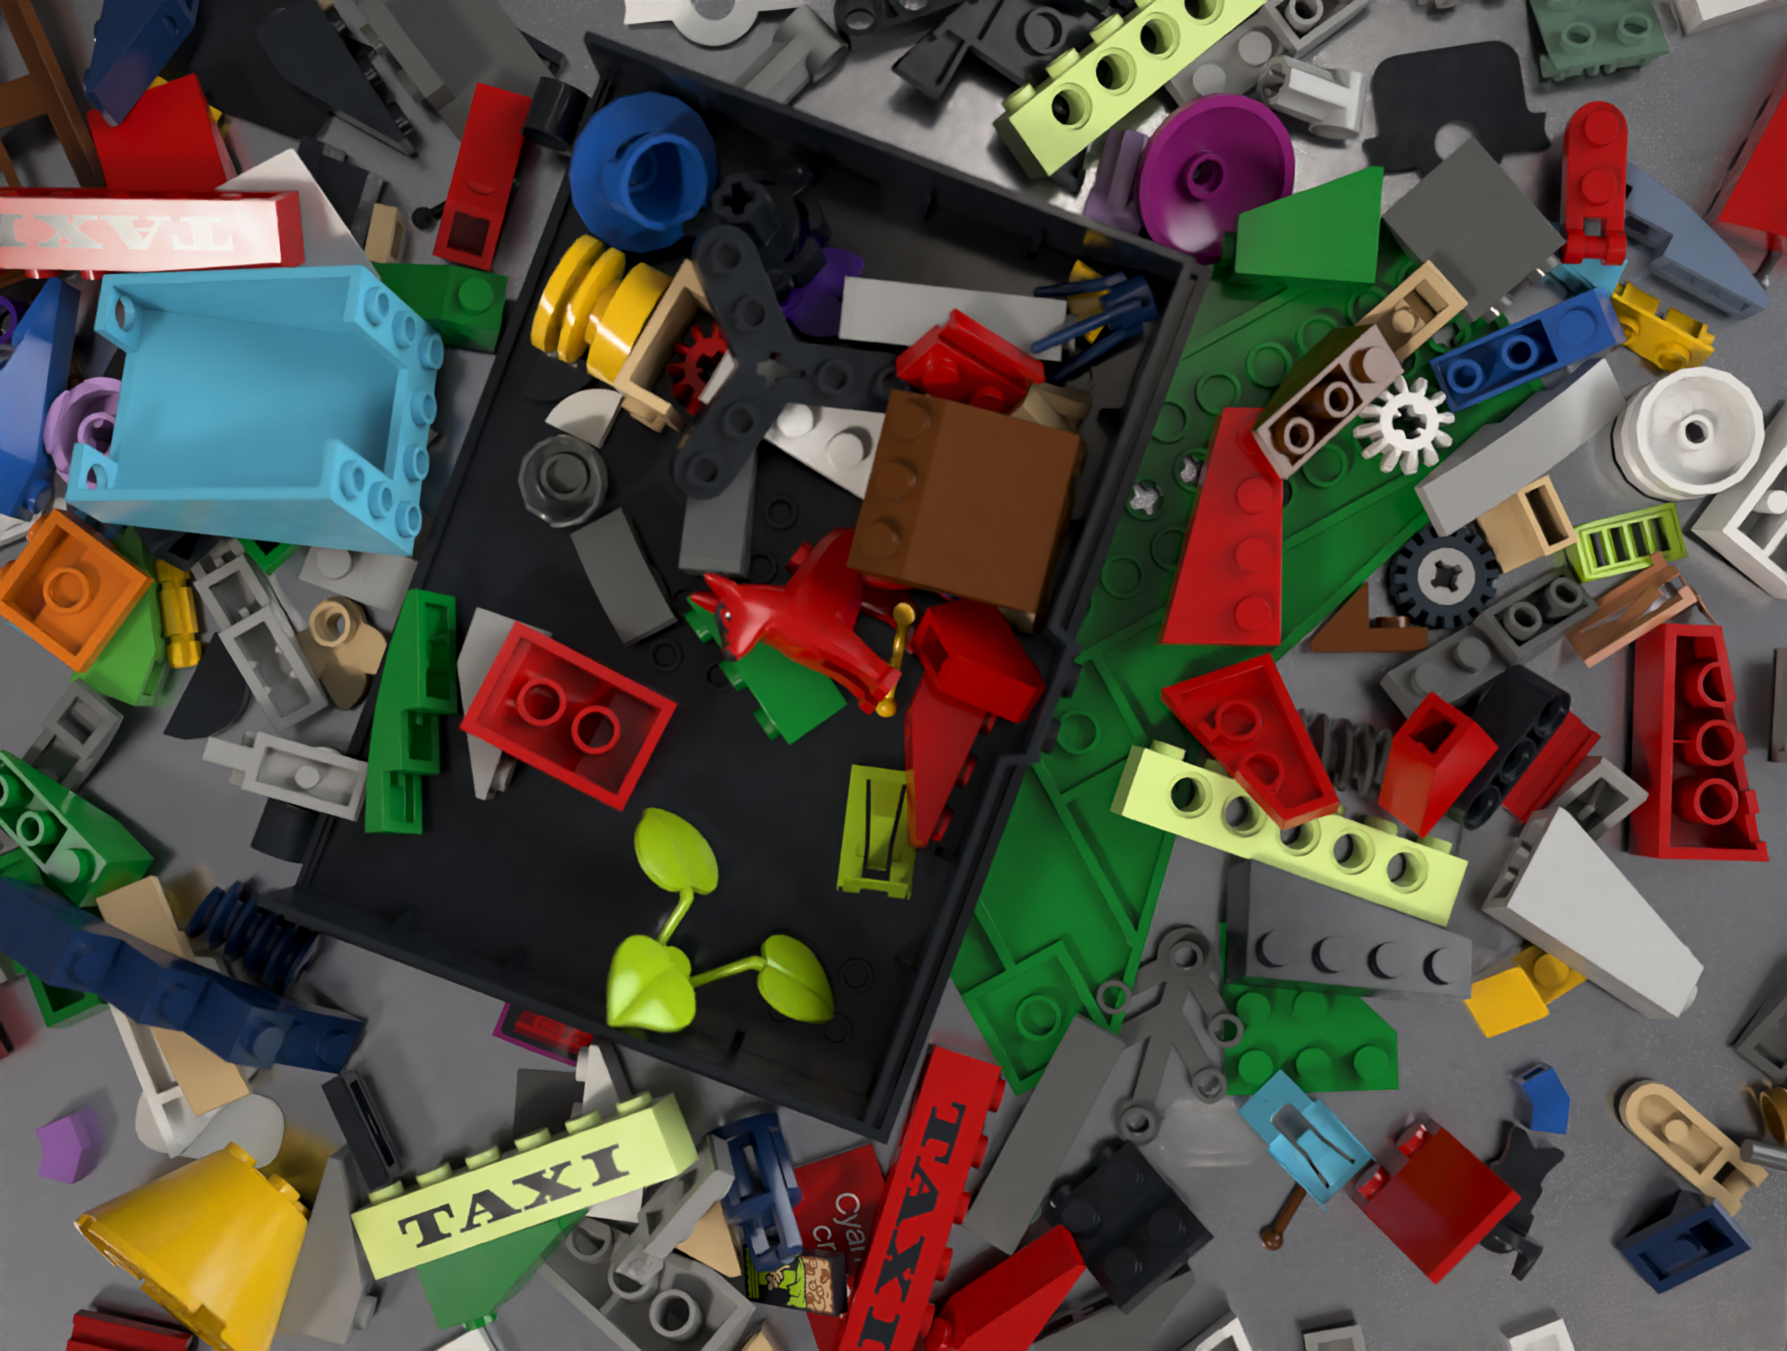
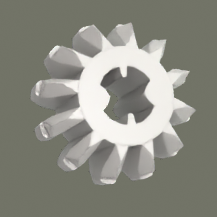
M1400 375L1389 385V391L1385 389L1373 400L1374 404L1370 403L1358 414L1359 417L1370 423L1354 428L1353 436L1360 439L1371 438L1373 444L1364 448L1361 455L1367 460L1382 452L1383 457L1380 462V470L1382 472L1388 473L1392 471L1399 460L1404 475H1412L1417 472L1418 460L1427 467H1431L1439 461L1434 447L1447 448L1452 443V438L1447 433L1439 430L1438 427H1444L1453 423L1455 416L1449 412L1438 414L1435 408L1444 402L1446 395L1439 391L1428 399L1424 397L1427 389V380L1420 377L1415 380L1408 391L1407 383L1403 376ZM1401 415L1404 421H1413L1415 425V430L1405 435L1403 430H1394L1392 426V421Z

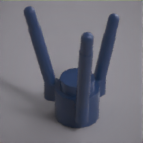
M1120 270L1101 278L1059 283L1034 289L1033 295L1036 298L1063 297L1107 291V294L1098 297L1101 313L1035 341L1030 347L1031 351L1035 354L1059 346L1105 325H1108L1110 330L1116 329L1054 371L1049 377L1053 384L1059 383L1072 373L1074 374L1125 339L1144 332L1143 324L1158 318L1154 298L1142 274L1126 280L1123 271Z

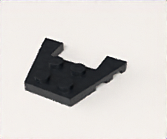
M964 0L902 55L890 70L932 99L938 98L943 93L966 50H968L1019 86L1030 83L1035 88L1050 76L1045 69L1049 63L1070 48L1074 47L1077 53L1081 52L1094 41L1089 32L1118 11L1108 5L1105 12L1095 13L1073 0ZM1100 59L1096 68V76L1099 83L1104 86L1109 64ZM1056 94L1052 101V108L1058 112L1056 120L1061 124H1065L1069 118V105L1062 96ZM1087 146L1048 177L1070 192L1080 191L1086 175L1083 165Z

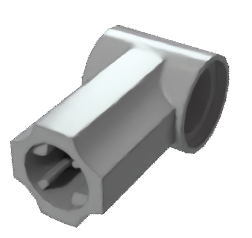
M806 3L787 17L775 32L772 39L773 44L732 85L786 105L810 80L813 82L819 81L831 71L844 56L849 45Z
M1282 55L1272 57L1265 70L1259 74L1256 94L1261 96L1264 106L1309 122L1308 130L1315 135L1331 139H1355L1360 135L1369 78L1353 70L1321 69Z

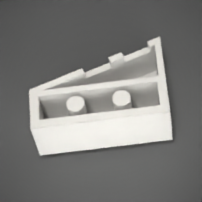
M1787 402L1766 428L1764 442L1756 464L1743 480L1719 492L1691 528L1695 534L1774 599L1787 600Z

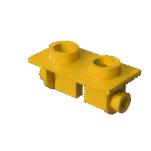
M1625 281L1623 285L1619 282L1617 283L1610 301L1627 339V342L1620 345L1650 360L1660 369L1670 373L1680 369L1699 367L1713 354L1715 348L1711 347L1715 336L1707 332V324L1700 323L1673 307H1670L1665 312L1663 319L1655 316L1660 304L1659 299L1633 286V283Z

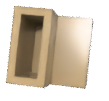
M1548 475L1534 480L1493 509L1471 521L1476 535H1479L1485 541L1481 546L1485 551L1492 550L1495 559L1490 560L1492 569H1498V575L1505 574L1537 558L1548 556L1579 541Z

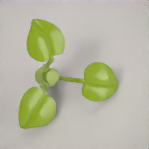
M654 807L645 808L642 811L643 815L636 828L634 837L638 861L644 872L658 886L671 892L680 891V900L655 940L647 936H631L617 948L612 961L608 982V1024L611 1026H639L664 1032L678 1031L687 1026L694 1017L695 996L693 989L695 987L748 969L760 971L758 988L761 995L771 1006L784 1015L799 1021L816 1024L826 1023L834 1018L833 996L820 962L806 945L790 936L773 935L766 939L761 946L762 958L751 956L693 977L689 976L691 964L687 956L676 947H667L666 943L693 902V892L707 895L717 887L718 867L716 858L705 838L687 821L662 809Z

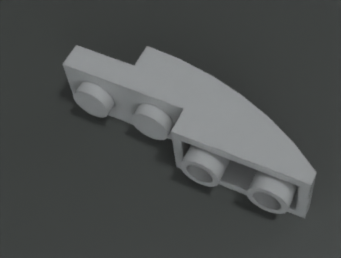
M1269 0L1256 15L1213 44L1167 81L1164 86L1179 107L1195 98L1213 93H1235L1249 97L1256 92L1259 74L1265 70L1272 57L1286 55L1299 60L1374 0Z

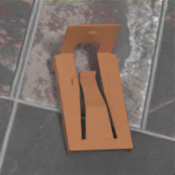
M1660 550L1649 555L1653 562L1651 566L1595 600L1600 609L1565 636L1588 668L1596 665L1693 603L1711 625H1716L1699 594L1692 586L1689 587L1674 564L1669 567ZM1678 576L1683 584V587L1677 590L1679 594L1661 604L1660 608L1641 617L1660 595L1667 599L1659 587ZM1633 604L1616 621L1580 633Z

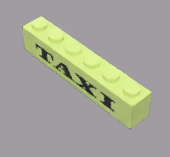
M644 1091L616 1103L618 1112L601 1118L599 1110L594 1109L566 1121L567 1130L551 1136L548 1127H544L514 1140L516 1149L501 1154L498 1145L490 1146L465 1158L467 1166L452 1171L449 1162L416 1175L418 1184L403 1188L401 1180H396L367 1193L370 1203L350 1215L375 1280L678 1176L696 1162L699 1157L674 1093L672 1092L652 1100L650 1092Z

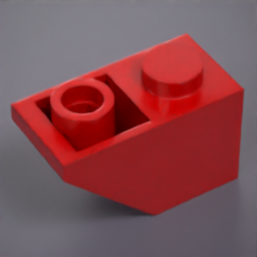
M960 599L927 609L910 642L911 647L938 691L1014 723L1025 721L1046 688L1037 665L1029 659L1013 634L1009 621L994 605Z
M1431 691L1393 737L1378 804L1424 839L1499 747L1475 721Z

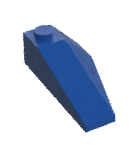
M51 277L47 280L13 331L12 347L15 351L9 359L3 360L0 363V513L27 522L31 521L34 514L40 513L45 508L53 491V484L50 481L56 471V465L51 454H47L44 445V426L52 403L68 387L81 295L80 290L56 277Z

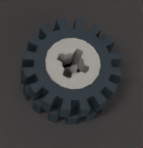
M1428 527L1420 530L1408 539L1391 556L1393 558L1392 565L1388 566L1386 570V577H1390L1391 584L1386 587L1388 596H1394L1397 603L1393 606L1397 612H1404L1410 617V623L1414 625L1420 624L1428 627L1430 630H1438L1466 625L1474 621V617L1488 609L1486 603L1489 599L1495 597L1497 591L1496 588H1492L1493 580L1499 579L1498 569H1492L1490 560L1495 559L1492 550H1484L1481 544L1485 541L1479 535L1471 536L1467 534L1468 529L1462 527L1448 536L1439 537L1434 527ZM1450 576H1452V580H1451V583H1450V586H1451V588H1452L1451 590H1450V588L1448 587V584H1449V581H1450Z

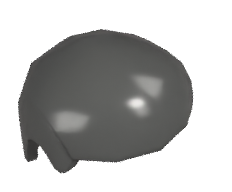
M564 434L538 441L522 458L517 480L526 509L548 522L553 528H563L585 522L602 506L609 486L607 467L597 451L584 441Z

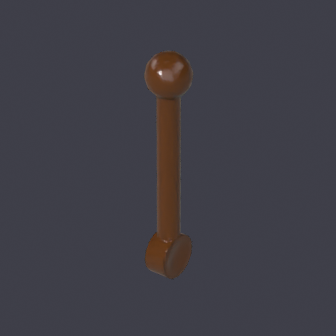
M1311 1163L1310 1166L1313 1168V1170L1315 1171V1173L1318 1175V1174H1319V1171H1318L1317 1168L1314 1166V1164ZM1300 1184L1297 1186L1274 1227L1265 1230L1262 1234V1245L1269 1251H1276L1282 1247L1284 1242L1283 1232L1307 1194V1191Z

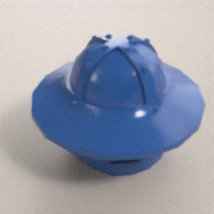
M651 91L624 95L614 99L592 115L575 142L568 173L573 205L587 229L613 248L645 253L673 245L685 236L681 230L682 223L694 217L701 206L706 207L711 200L718 176L715 141L701 116L677 97Z

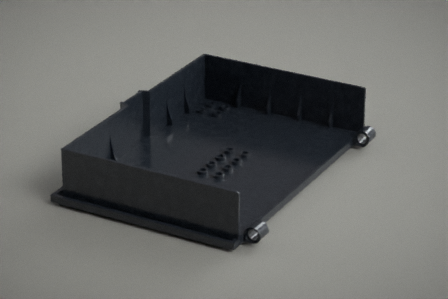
M586 31L583 42L600 77L593 97H589L583 91L565 82L549 77H540L522 124L520 134L523 137L543 147L569 156L571 159L408 590L421 589L455 597L457 662L476 608L479 607L551 632V639L677 703V706L622 812L591 798L518 759L507 790L505 792L497 790L494 799L482 800L476 798L467 732L459 729L465 716L457 667V713L439 715L440 774L421 776L422 835L402 837L366 834V801L360 821L356 822L268 797L250 847L271 857L303 865L295 885L260 895L257 905L285 915L284 919L887 1145L1028 765L1040 763L1042 758L1040 752L1050 755L1062 721L1052 718L1059 698H1071L1078 683L1083 665L1073 661L1076 657L1080 656L1083 647L1075 639L1213 269L1195 263V257ZM651 91L677 97L697 112L715 141L718 176L714 192L724 184L726 176L748 174L756 169L781 172L783 168L794 160L807 166L816 176L809 191L822 208L832 231L831 239L827 243L820 244V248H843L861 257L865 265L860 278L1034 297L1033 291L1037 287L1069 282L1072 269L1077 260H1079L1103 277L1120 270L1123 271L1126 280L1142 274L1154 298L1158 318L1143 324L1144 332L1125 339L1059 383L1053 384L1049 379L1054 371L1116 329L1110 330L1108 325H1105L1093 344L1088 342L1083 336L1077 337L1074 351L1063 349L1062 361L1037 359L1043 363L1044 382L1060 388L1072 387L1080 389L1093 398L1089 416L1086 419H1081L1077 430L1084 438L1083 441L1088 445V457L1081 477L1073 478L1072 483L1076 492L1075 508L1047 598L1046 616L1043 626L1037 636H1031L1018 632L1016 625L1010 623L1012 632L1025 653L1037 665L1046 688L1025 721L1014 723L997 716L987 736L977 733L969 753L977 756L978 759L965 787L962 789L954 785L945 806L953 809L954 812L945 833L939 842L930 838L925 847L920 851L916 850L909 900H907V895L904 899L887 897L888 892L860 889V893L843 891L841 886L836 891L852 764L906 771L903 716L925 668L915 652L910 655L904 650L900 667L902 675L897 682L894 696L898 703V709L891 717H881L875 709L868 715L859 708L858 698L848 688L830 678L848 705L790 745L782 735L771 741L752 714L755 709L761 706L748 686L740 692L736 691L718 665L719 662L724 660L721 647L714 638L703 644L684 616V614L693 609L686 599L691 593L713 590L705 581L704 576L689 575L679 569L688 496L682 494L673 485L669 474V461L676 447L701 414L700 412L693 417L686 412L685 408L690 396L684 399H675L672 396L670 388L682 380V378L669 376L665 366L650 392L671 404L686 423L681 432L665 424L661 433L634 419L630 416L631 413L621 407L601 450L592 446L601 456L607 467L609 486L602 506L585 522L563 528H553L548 522L526 509L517 481L522 458L540 440L561 434L572 436L545 422L551 411L563 400L541 403L531 401L521 395L542 351L532 345L531 332L533 322L550 277L577 239L587 234L603 242L605 252L612 248V246L587 229L574 207L568 173L575 142L590 118L617 97ZM798 209L801 215V222L808 221L809 217ZM685 235L669 247L645 253L617 249L625 253L626 264L622 281L640 262L675 278L685 259L691 261L692 246L696 239ZM791 290L779 295L777 301L786 300L790 296ZM1067 296L1050 297L1045 299L1067 301ZM698 310L681 341L691 348L696 344L690 331L691 327L695 325L700 326L706 339L712 338V327L715 319L705 312ZM789 318L785 319L795 342L892 353L899 356L910 347V345L839 338V335L832 337L808 336L801 333ZM590 346L580 358L587 361ZM674 351L668 363L685 362V359ZM770 352L769 359L776 361V353ZM709 364L704 371L711 378L717 367ZM598 378L585 389H607L618 392L614 386ZM918 389L917 394L926 395L923 391ZM762 439L759 448L749 579H728L738 584L760 583L786 586L793 577V574L786 570L785 567L804 541L807 540L816 546L824 536L837 527H857L863 499ZM620 507L630 514L649 563L660 572L679 621L630 647L622 643L608 618L570 535ZM917 588L906 589L923 616L928 608L949 602L935 592ZM403 604L347 749L346 757L368 763L375 706L388 649ZM859 612L853 632L877 656L889 664L896 630L886 621ZM871 780L866 781V843L861 878L889 881L893 845L906 792V785L904 784L902 785L889 843L886 871L867 868L870 846ZM654 807L662 809L687 821L705 838L716 858L718 867L717 887L707 895L693 892V902L666 943L667 947H676L687 956L691 964L689 976L693 977L751 956L762 958L761 946L766 939L773 935L790 936L806 945L820 962L833 996L834 1018L826 1023L816 1024L799 1021L784 1015L771 1006L761 995L758 988L760 971L748 969L695 987L693 989L695 996L694 1017L687 1026L678 1031L664 1032L639 1026H611L608 1024V982L612 961L617 948L631 936H647L655 940L680 900V891L671 892L658 886L644 872L638 861L634 837L636 828L643 815L642 811L645 808Z

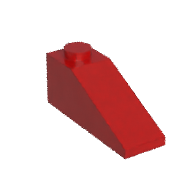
M1058 1224L952 1295L938 1316L933 1319L928 1335L923 1339L926 1350L1027 1351L1087 1268L1071 1232L1065 1226Z

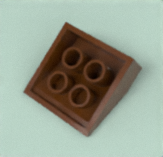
M892 389L846 567L877 580L1039 615L1084 438L1078 434L948 399Z

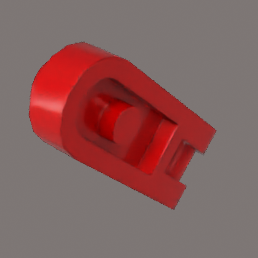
M1589 102L1575 111L1566 122L1563 135L1559 232L1566 243L1559 248L1561 264H1581L1583 259H1600L1601 265L1622 266L1625 260L1627 238L1624 232L1628 127L1627 120L1621 110L1608 102ZM1583 221L1601 222L1600 236H1585Z

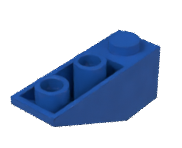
M1593 288L1436 357L1429 362L1441 391L1446 395L1445 400L1450 412L1456 413L1627 342V339L1606 289Z

